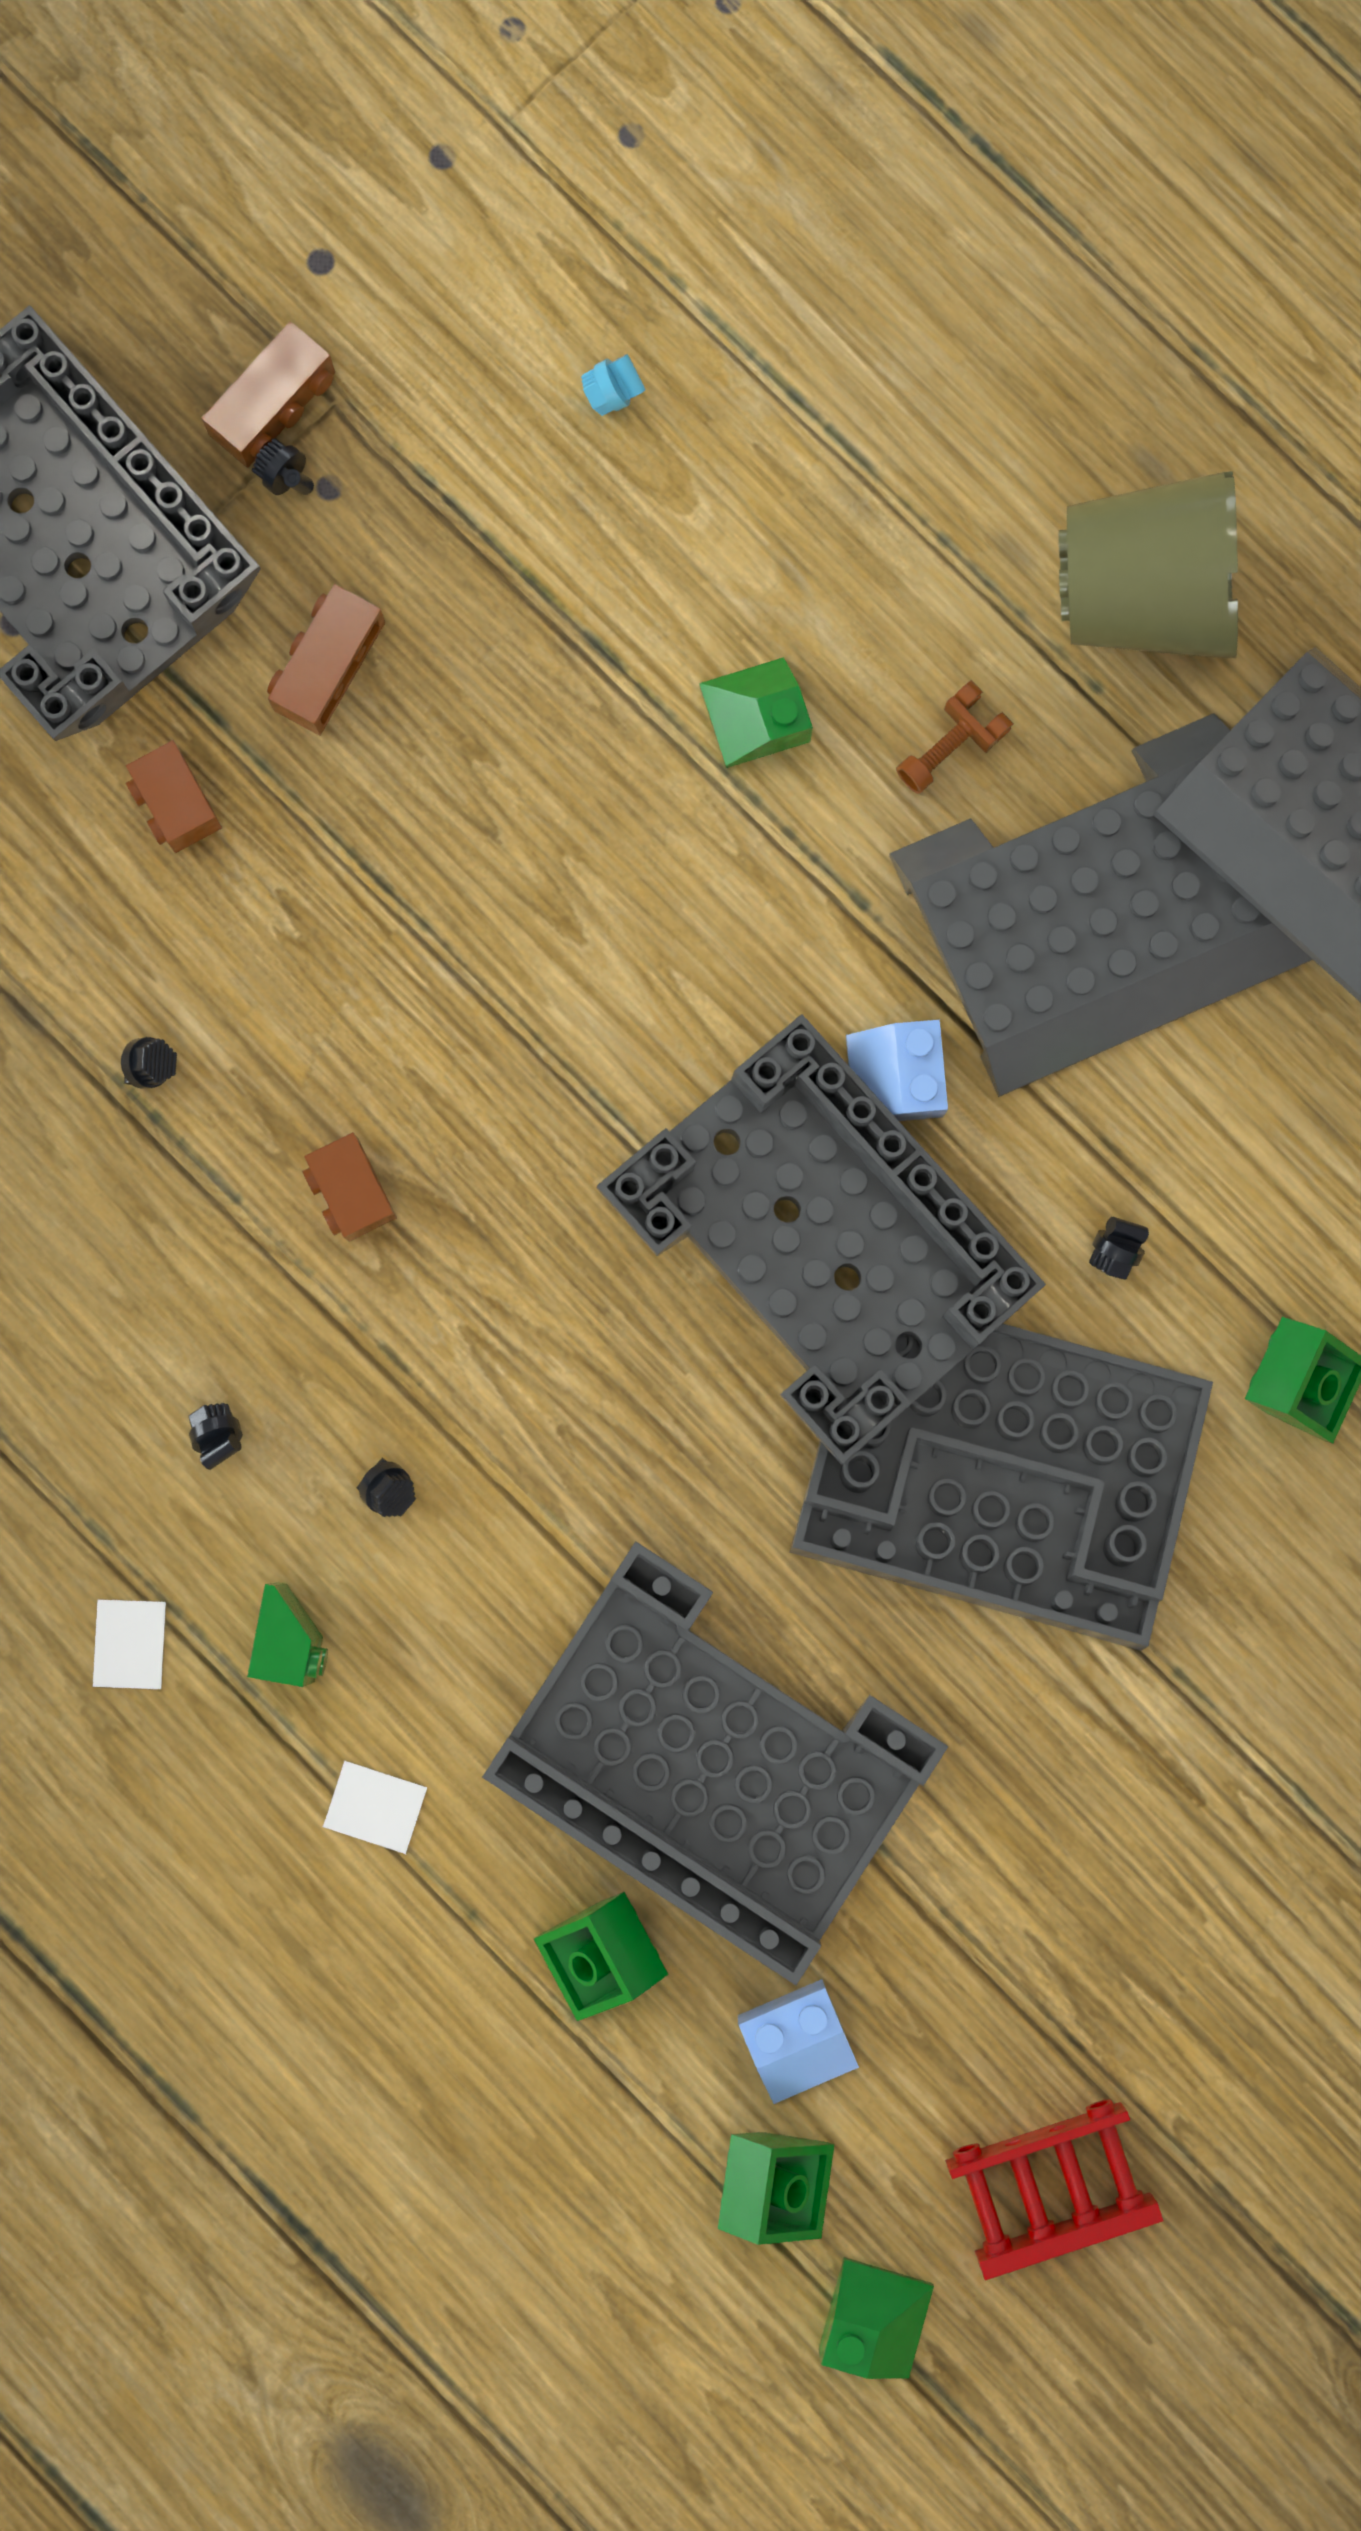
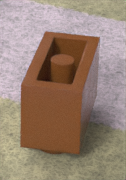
M173 740L125 765L133 778L126 782V785L137 805L140 807L146 803L151 811L153 818L148 820L147 824L159 845L167 842L173 851L177 853L222 829L186 760Z
M354 1132L304 1156L309 1168L302 1172L313 1194L316 1195L322 1192L329 1207L322 1211L334 1236L342 1233L343 1237L350 1242L397 1219L377 1175Z

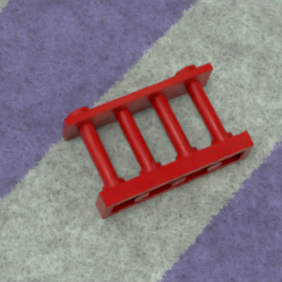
M1110 2099L1098 2101L1085 2108L1087 2113L983 2148H980L978 2143L965 2145L953 2152V2158L945 2160L952 2179L965 2175L986 2239L982 2243L983 2248L974 2251L985 2281L1164 2221L1158 2202L1150 2192L1143 2194L1141 2190L1136 2189L1116 2125L1130 2121L1128 2111L1121 2102L1113 2104V2101ZM1097 2131L1119 2194L1115 2199L1116 2204L1101 2209L1097 2205H1092L1071 2141ZM1054 2146L1075 2210L1071 2213V2219L1054 2224L1053 2220H1048L1027 2154ZM1006 2161H1010L1030 2226L1027 2228L1028 2233L1011 2239L1009 2235L1003 2233L983 2172L985 2168Z

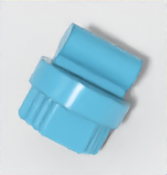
M628 354L613 362L610 359H605L596 364L594 369L581 376L583 391L592 408L601 416L613 410L619 411L630 405V398L646 390Z

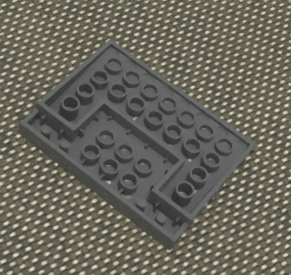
M1002 1324L844 1464L841 1465L823 1443L819 1442L789 1553L1142 1651L1149 1646L1158 1603L1163 1600L1213 1382ZM902 1335L896 1339L895 1348L900 1356L907 1359L918 1356L919 1344L914 1337Z

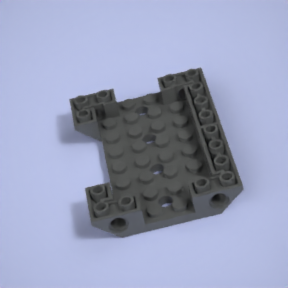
M29 305L0 329V612L28 643L27 647L0 668V679L52 739L58 741L100 725L230 616L237 608L261 568ZM29 494L34 497V504L29 511L25 513L12 511V503L17 496ZM80 558L89 560L91 568L86 576L73 578L68 575V568L74 560ZM141 623L148 627L147 636L143 641L129 643L125 640V632L130 625Z
M803 1014L735 1069L731 1080L676 1127L670 1132L665 1128L596 1187L656 1256H659L688 1237L806 1369V1372L784 1390L780 1396L841 1465L871 1441L1046 1285ZM722 1133L731 1134L737 1139L739 1149L731 1155L721 1154L714 1146V1138ZM781 1200H789L797 1206L799 1216L793 1222L780 1221L774 1213V1205ZM842 1267L853 1269L859 1278L858 1287L853 1290L841 1289L835 1282V1271ZM902 1335L914 1337L919 1344L918 1356L912 1359L900 1356L895 1348L896 1339Z

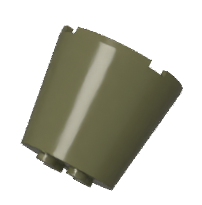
M1233 471L1211 474L1067 506V530H1059V587L1061 620L1070 621L1071 645L1226 659L1236 658L1238 599H1232V573H1238L1236 496Z

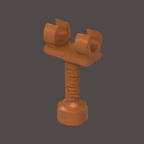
M972 680L965 684L955 696H952L944 708L957 725L921 758L917 759L915 756L910 755L896 767L901 780L916 794H921L934 782L931 775L932 769H935L968 737H971L987 753L1012 729L1013 723L1003 712L997 715L985 728L968 712L981 698L980 695L983 693Z

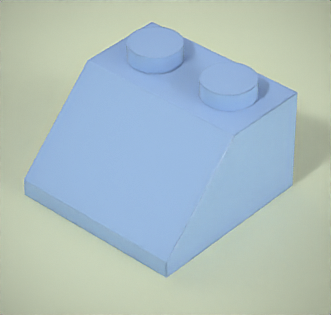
M940 1019L893 1023L846 1035L848 1065L898 1121L944 1117L948 1110Z
M822 1979L737 2015L742 2035L773 2104L859 2068Z

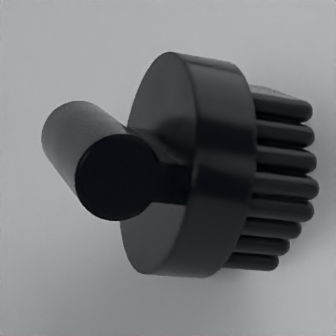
M274 438L272 442H268V446L265 445L264 449H260V453H257L258 458L255 459L256 463L253 464L252 472L262 479L263 486L274 495H281L290 488L303 495H308L313 491L314 483L312 479L302 474L306 457L293 445L286 446Z
M144 1037L130 1041L126 1044L121 1056L124 1084L133 1085L140 1089L155 1088L162 1085L167 1079L176 1075L177 1053L173 1052L172 1048H169V1044H165L164 1039Z
M1110 1217L1106 1223V1230H1099L1092 1243L1095 1250L1089 1263L1101 1270V1272L1106 1273V1275L1126 1280L1132 1267L1139 1266L1145 1254L1141 1245L1148 1238V1228L1120 1218Z
M228 1404L203 1405L188 1416L192 1428L189 1432L192 1448L194 1451L201 1453L200 1461L206 1469H213L241 1450L242 1430L239 1420L233 1417Z
M383 1457L364 1475L362 1481L356 1487L359 1490L361 1500L373 1512L380 1514L382 1517H396L397 1515L401 1517L416 1500L414 1496V1483L411 1481L409 1474L397 1463L388 1462Z

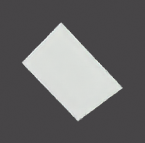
M97 1600L93 1687L161 1689L166 1602Z
M344 1761L323 1827L406 1854L427 1787Z

